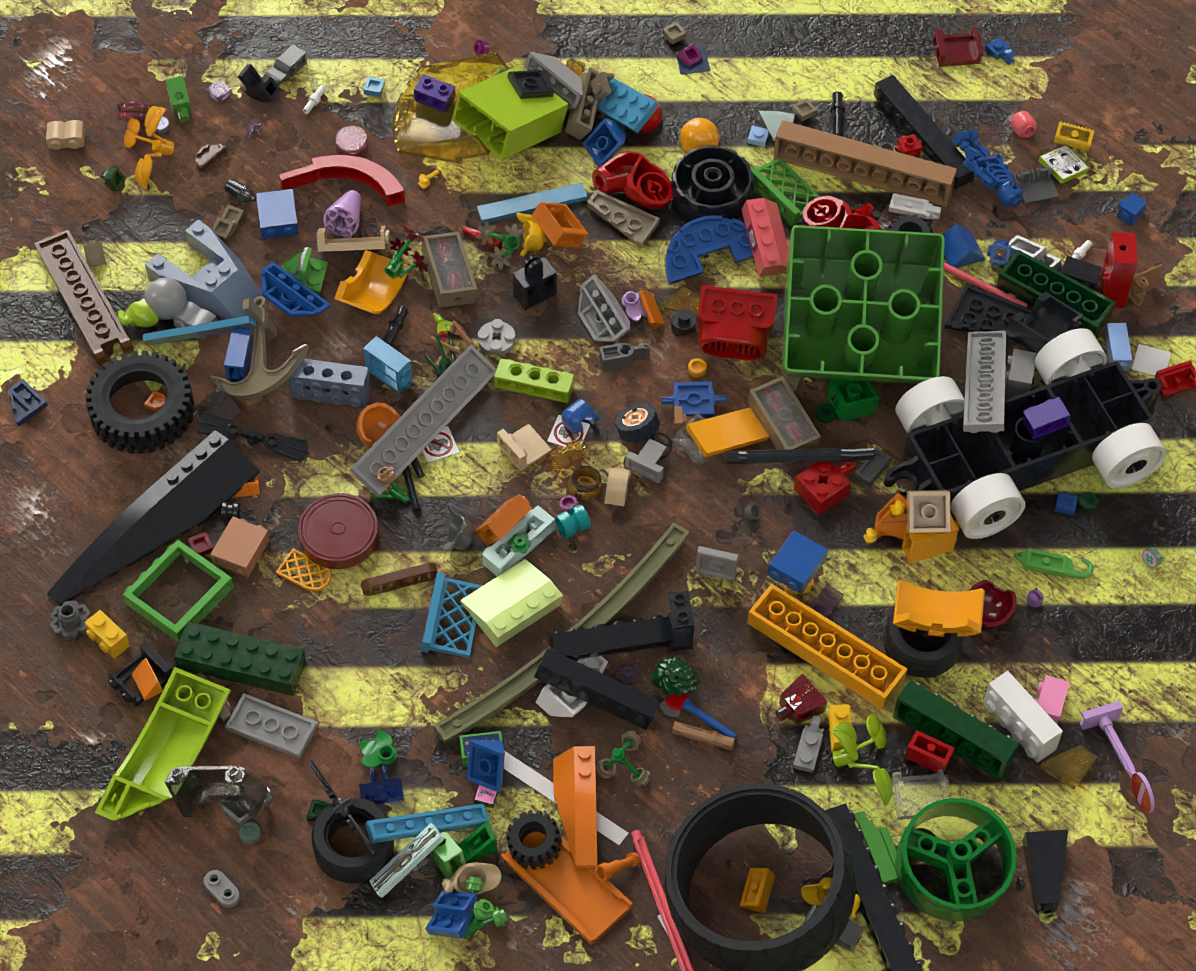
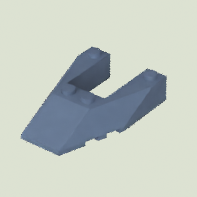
M197 220L185 230L188 245L210 260L195 275L190 277L159 253L145 264L150 280L171 278L178 281L186 292L187 301L193 302L200 308L206 309L224 320L247 316L243 311V300L250 298L253 301L256 297L262 296V292L240 259L211 228L200 220Z

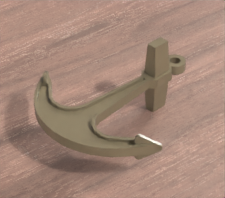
M258 296L253 301L250 298L243 300L244 313L256 320L251 368L248 375L239 382H230L221 377L210 376L225 394L236 399H254L280 387L292 376L300 363L305 361L309 348L307 344H304L294 349L292 355L281 367L275 370L267 369L265 335L270 339L276 338L277 326L268 316L266 309L269 303L263 296Z

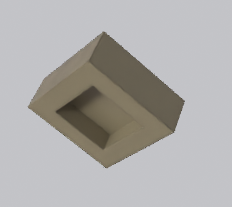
M678 22L662 29V34L671 44L687 37V32Z
M808 98L792 105L793 112L801 121L817 114V109Z

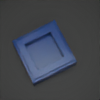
M1059 492L1054 511L1074 516L1078 496Z

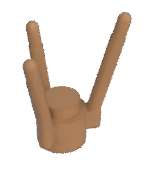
M452 321L463 339L458 345L460 349L458 350L441 341L442 346L457 353L459 356L470 345L478 350V346L465 334L457 322ZM431 336L430 339L437 343L436 338Z

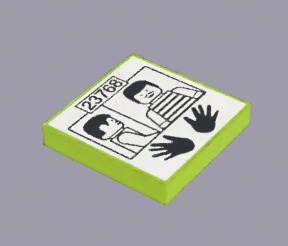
M1067 145L1040 156L1038 160L1044 167L1052 168V175L1061 184L1083 175L1089 170V167Z

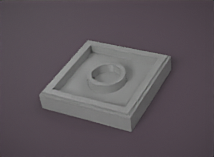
M699 546L696 572L735 581L738 554Z

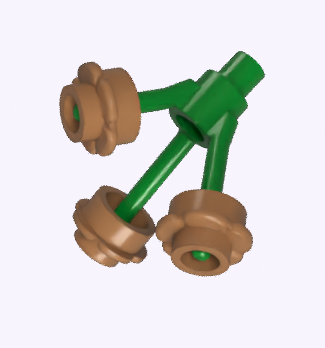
M385 466L379 470L377 475L378 481H381L384 485L390 484L392 486L388 493H381L380 496L376 497L373 493H370L367 487L362 486V489H358V497L367 503H370V498H395L404 503L409 499V496L403 493L404 490L394 482L396 474L393 467Z

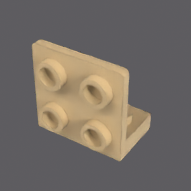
M529 424L513 434H508L504 429L497 432L498 446L520 471L551 453V448Z

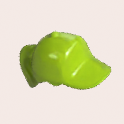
M144 299L132 303L126 313L122 310L116 312L118 320L123 326L134 324L138 327L146 328L157 324L159 321V317Z

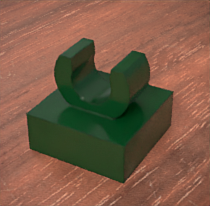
M111 165L109 170L103 171L100 176L104 178L105 185H108L112 191H118L125 179L117 165Z

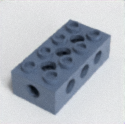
M305 359L303 363H300L296 371L288 379L291 398L312 400L319 403L327 402L335 405H349L356 408H366L371 390L368 367Z

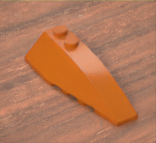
M575 746L553 759L554 799L562 819L575 867L596 868L595 746Z

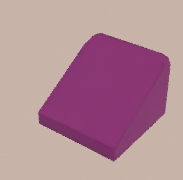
M694 43L677 54V57L688 67L703 59Z

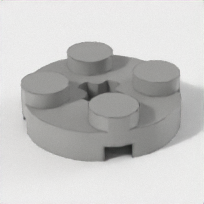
M495 319L485 324L478 331L479 347L488 355H492V353L499 354V356L505 355L514 348L516 340L515 331L501 319ZM499 336L500 340H493V337Z

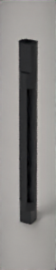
M875 448L727 452L728 464L875 460Z

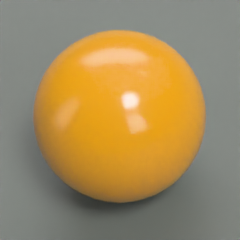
M694 118L682 127L679 140L682 149L687 153L695 148L710 145L718 146L720 136L717 127L710 120Z

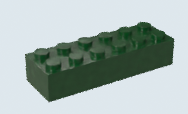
M1020 250L1014 254L999 273L996 285L997 288L1015 295L1017 299L1032 307L1036 299L1046 291L1081 313L1083 317L1080 321L1082 323L1080 329L1090 330L1095 337L1111 318L1116 304L1113 300Z
M187 622L174 654L176 667L179 669L202 673L203 675L294 696L306 663L304 649Z
M909 680L897 697L893 718L915 731H920L954 747V754L1001 781L1013 763L1019 744L1011 736H1005L992 725L981 722L975 715L964 712L956 704L945 701L939 694L928 691L920 683Z

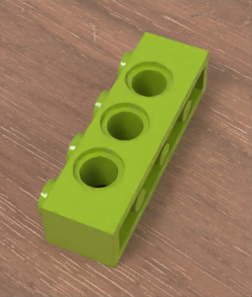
M500 358L494 375V384L496 388L569 403L574 387V374Z

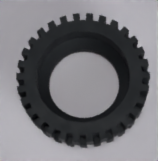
M132 351L131 357H127L126 353L121 354V360H117L114 357L111 359V365L107 362L102 365L103 371L100 369L96 370V378L91 377V385H88L86 389L88 393L85 396L86 406L96 435L100 436L101 441L104 443L107 441L109 447L114 448L116 445L117 451L123 452L124 448H126L129 454H133L134 449H137L138 454H144V449L148 448L149 453L155 452L154 447L159 446L160 450L164 449L165 442H168L169 445L175 443L173 437L175 436L178 439L182 437L181 430L187 431L188 423L192 422V415H194V399L186 372H183L180 364L177 366L174 359L169 361L168 356L164 354L159 358L158 352H152V355L149 356L148 351H142V355H138L137 351ZM154 381L166 386L168 393L164 405L156 413L148 417L138 419L124 417L118 414L110 404V398L116 391L133 382Z

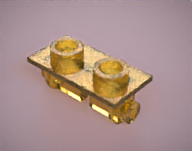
M573 439L565 444L567 448L562 451L560 448L550 453L551 457L546 462L551 460L553 462L551 464L553 470H561L570 464L568 456H570L573 462L585 456L587 449L584 445L581 446L580 444L583 439L579 441Z

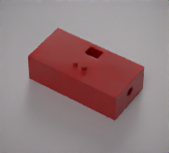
M1112 232L1100 276V290L1103 296L1116 302L1114 308L1125 307L1137 268L1138 259L1135 233Z

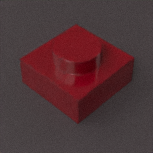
M207 532L188 538L190 548L200 556L212 552L213 546Z

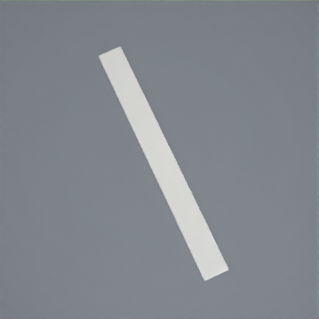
M505 751L504 769L555 802L553 782ZM596 812L597 831L620 845L628 835V832Z

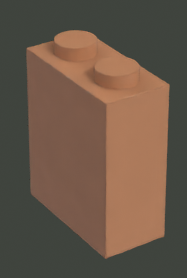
M232 517L210 554L212 564L248 578L270 541L268 530L261 525H253L243 518Z

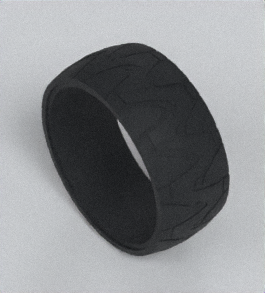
M762 783L746 784V786H735L711 796L703 801L702 804H699L684 819L672 839L667 854L664 886L671 917L678 931L693 951L722 971H803L818 962L834 947L843 934L849 921L848 918L853 910L856 893L855 867L849 845L841 829L834 819L812 799L784 786ZM779 824L793 827L809 834L827 849L834 859L833 878L828 894L818 910L805 923L785 935L763 941L729 939L703 926L689 911V888L696 867L707 851L730 833L754 825Z

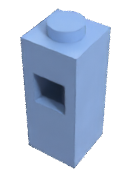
M1107 323L1104 337L1108 362L1118 361L1124 371H1129L1132 355L1126 323Z

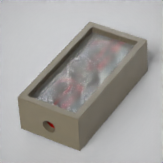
M452 232L423 236L424 241L422 242L421 252L424 255V261L428 263V274L439 308L475 303L477 286L460 233Z
M783 376L749 390L747 402L769 434V438L776 450L818 448L821 436Z

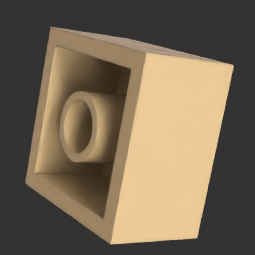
M907 491V531L910 533L950 532V491Z

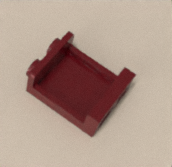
M972 27L971 33L943 35L942 29H935L933 45L938 66L980 64L981 57L984 56V47L980 44L981 34L977 32V28Z

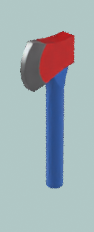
M673 694L660 703V709L667 717L679 718L682 709H684L722 735L735 739L737 737V734L696 707L689 700L688 694Z

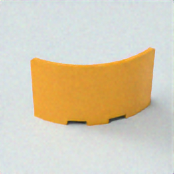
M365 250L360 263L355 269L357 274L354 277L350 276L345 281H340L334 299L373 314H380L393 302L408 272L402 278L399 276L396 279L389 277L384 269L391 259ZM403 264V270L409 267L408 265Z
M900 580L897 583L893 624L915 632L916 629L928 631V635L944 637L945 633H957L958 637L979 634L982 627L985 590L980 588L961 592L937 591L921 588Z

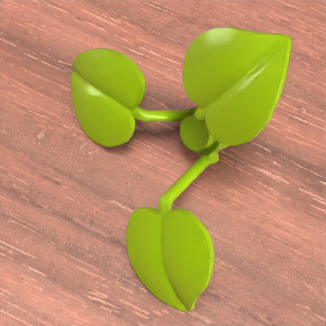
M875 714L869 715L866 725L871 738L857 745V735L852 724L849 722L838 724L831 733L838 739L843 749L833 752L835 765L837 767L848 765L849 768L873 769L875 785L883 805L887 806L893 793V784L886 769H879L878 766L855 763V760L858 759V749L873 742L878 749L885 747L887 735L884 726Z

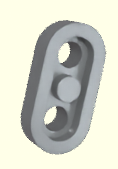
M212 870L205 875V888L223 907L231 908L238 904L240 894L237 887L221 871ZM213 878H218L216 882H211ZM227 892L232 893V895L229 897L225 896Z

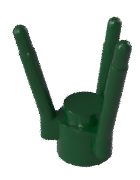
M435 334L442 360L439 361V366H437L428 354L425 357L436 370L437 375L441 376L455 361V355L450 350L451 360L446 357L439 335ZM449 339V345L453 346V341Z

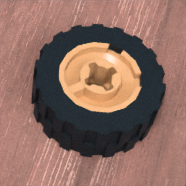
M645 403L628 406L615 419V426L623 441L629 443L641 442L650 438L660 426L654 407Z

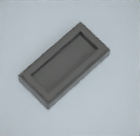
M876 448L875 460H865L854 473V478L870 487L892 462V457Z

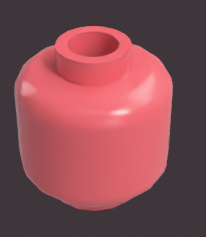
M1021 111L1013 115L1010 127L1018 137L1027 138L1035 133L1037 122L1029 112Z

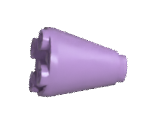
M348 191L326 210L323 222L327 232H332L344 238H351L359 228L361 196L357 191Z

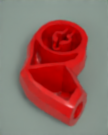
M626 151L616 155L596 168L592 173V182L595 189L605 194L624 192L627 198L651 210L664 208L673 197V188H671L669 178L659 167L652 164L641 153Z
M832 196L815 198L803 210L806 226L882 230L873 217L854 214L847 203Z

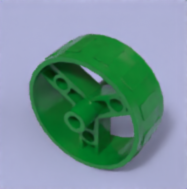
M948 798L925 806L912 818L898 843L895 868L897 879L903 892L918 909L941 920L965 921L986 913L1001 899L1014 875L1017 854L1015 843L1008 827L991 809L968 799ZM942 816L958 817L978 825L977 828L963 839L956 840L953 844L915 829L927 820ZM975 838L981 839L983 844L978 843ZM996 844L1003 864L1002 883L1000 889L992 897L978 902L970 863ZM921 845H926L929 850H924ZM934 850H938L947 854L943 858L935 854ZM908 856L939 868L940 874L946 878L951 903L931 895L920 885L912 873ZM962 871L963 878L956 879V877H958L959 873ZM957 888L964 889L966 894L960 893Z

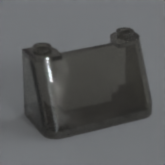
M241 766L175 767L168 774L165 781L183 817H193V811L199 807L206 809L209 801H241L240 804L243 809H247L246 812L249 817H259L270 791L266 781Z

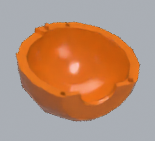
M376 402L368 405L361 411L356 422L357 434L361 442L371 448L400 418V415L393 407L385 403Z

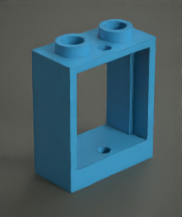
M377 336L363 348L365 366L368 367L369 373L399 394L411 386L413 381L410 359Z

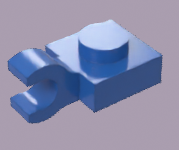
M999 37L986 45L985 51L996 60L1002 58L1009 65L1015 61L1012 58L1015 56V52Z

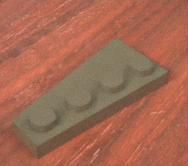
M597 189L587 202V206L641 248L660 224V218Z

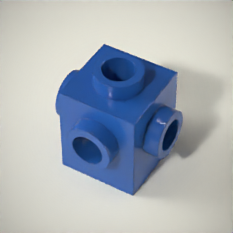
M998 239V242L994 241L993 246L989 245L987 256H990L989 262H993L992 265L1003 267L1014 256L1015 250H1011L1012 245L1009 244V241ZM1003 249L1005 253L999 255L997 251Z

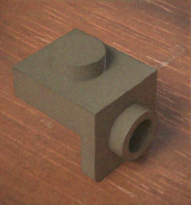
M600 72L590 81L596 101H602L612 93L609 82L614 78V74Z
M98 240L87 241L83 248L88 266L94 267L106 264L102 242H98Z

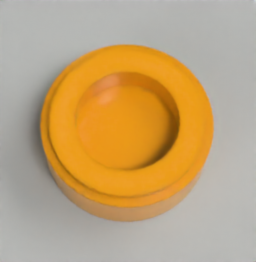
M692 359L688 364V372L693 377H702L707 372V364L703 359Z

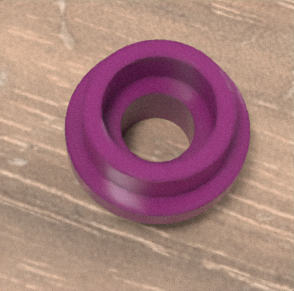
M478 39L474 45V51L479 57H484L489 53V44L483 39Z

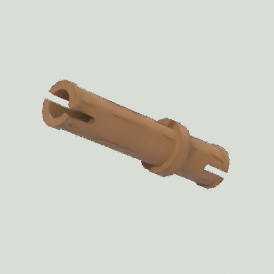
M675 721L672 729V734L709 744L710 747H721L732 751L735 738L718 734V731L711 732Z

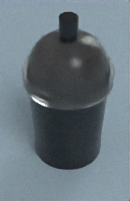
M230 179L226 183L225 191L237 198L239 202L249 203L251 200H256L250 186L234 179Z

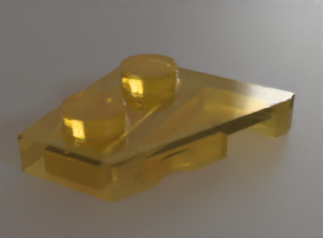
M1079 745L1042 762L1040 768L1075 790L1098 756Z

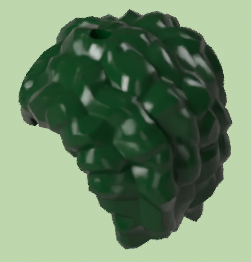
M671 656L661 660L660 664L656 665L651 678V684L661 689L665 695L694 693L697 691V686L701 683L692 665H688V662L682 661L680 657Z

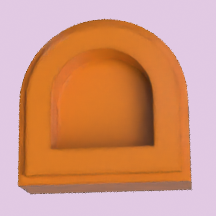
M153 390L144 403V407L157 412L164 405L167 398L164 394Z

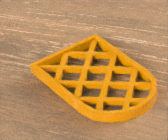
M294 548L276 571L277 575L309 591L323 590L329 585L331 580V573L328 568L320 570L319 565L314 562L308 564V560H311ZM305 560L306 565L299 566L298 561ZM295 562L296 567L289 568L288 563ZM317 566L318 571L310 572L309 567ZM307 568L308 573L301 574L300 569ZM297 570L298 575L291 577L290 571ZM328 572L329 577L322 579L321 573ZM319 574L320 579L313 581L311 575ZM309 576L310 581L303 583L302 577ZM321 582L322 586L314 588V583Z

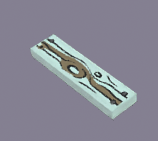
M430 823L369 881L380 897L383 898L444 840L434 824Z

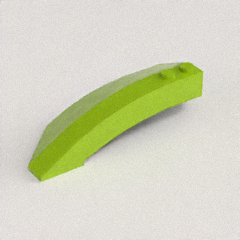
M174 667L144 729L116 774H113L95 814L115 822L171 799L204 747L231 690Z

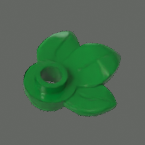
M378 730L375 741L359 742L360 750L364 755L361 764L373 768L380 764L390 765L394 763L397 759V752L392 747L393 741L391 736L382 730ZM385 754H389V755H390V757H388V758H384L383 756H384Z

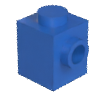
M1131 193L1126 200L1123 199L1119 203L1117 217L1121 221L1133 226L1144 214L1147 201Z

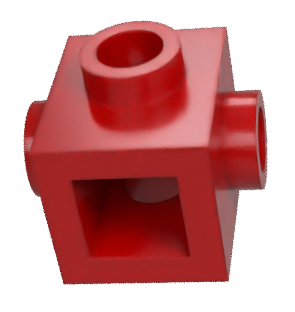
M915 134L898 138L895 151L918 158L922 151V144L920 140H917Z

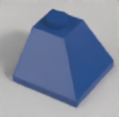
M604 118L582 144L597 166L600 167L609 161L625 142L627 134L618 122Z

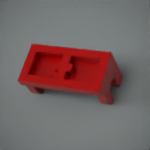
M1191 360L1156 372L1155 379L1161 383L1160 394L1162 398L1196 387V370Z

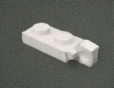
M894 193L889 206V212L939 220L941 207L933 206V204L929 203V200Z

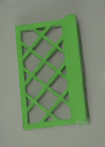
M781 158L759 168L755 166L750 167L754 177V190L762 198L777 203L780 216L791 227L796 225L799 219L803 218V211H800L796 206L804 208L808 204V199L813 200L820 197ZM779 165L783 171L773 169V167ZM762 172L769 173L770 177H765ZM774 174V175H779V176H783V177H782V180H781V179L772 178V175ZM785 177L792 178L795 182L786 181ZM773 184L782 185L781 189L776 188ZM784 186L794 187V191L785 190ZM797 188L804 189L806 193L796 192ZM784 195L793 196V200L787 199ZM796 197L806 199L805 202H800V201H795V200H796Z

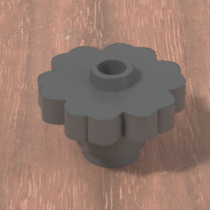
M65 601L62 606L55 607L50 614L52 620L50 623L51 630L58 637L63 635L65 640H76L79 634H86L85 631L87 629L84 622L91 617V613L85 604L78 605L77 601Z

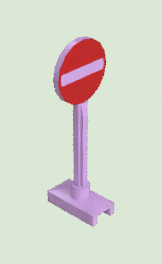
M1117 701L1082 712L1081 715L1084 720L1079 722L1082 730L1099 725L1105 731L1123 767L1132 779V789L1138 805L1145 813H1152L1155 808V802L1150 784L1141 772L1135 771L1133 763L1112 727V721L1121 718L1123 710L1121 702Z

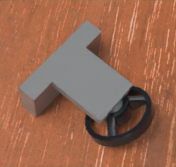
M659 432L650 436L638 455L631 451L628 452L625 467L659 484L663 479L664 467L656 463L658 460L665 459L670 455L672 451L671 439L666 434ZM654 436H665L668 439L669 444H664L662 441L656 440ZM666 447H669L668 453L665 456L661 457L664 451L666 450Z

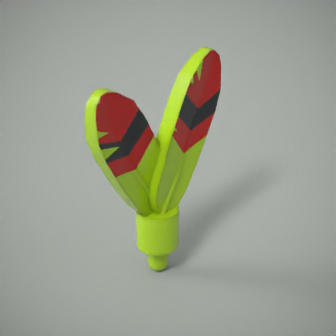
M433 313L434 320L437 323V334L441 341L448 343V332L461 335L451 321L444 320L440 314Z

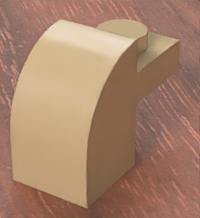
M610 468L605 504L625 505L628 484L631 478L630 470Z

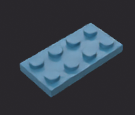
M613 78L609 82L612 93L602 101H598L596 110L638 133L658 108L659 104L648 96Z

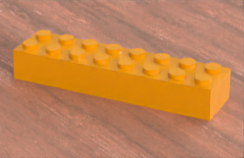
M773 584L768 587L748 613L747 624L882 710L905 681L907 668Z

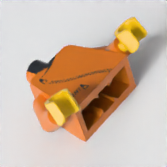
M897 493L878 512L874 529L868 528L866 530L867 534L863 535L866 543H873L878 537L885 535L904 539L907 527V499Z

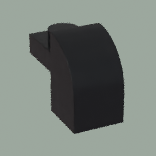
M247 64L237 76L245 86L243 91L250 98L257 101L270 102L280 91L279 86L271 76L261 77L252 64Z

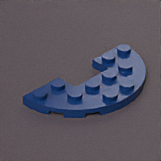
M712 215L697 218L681 227L672 238L665 256V273L669 285L702 275L704 270L698 257L729 248L735 263L754 258L745 223L734 218L731 220L722 218V216Z

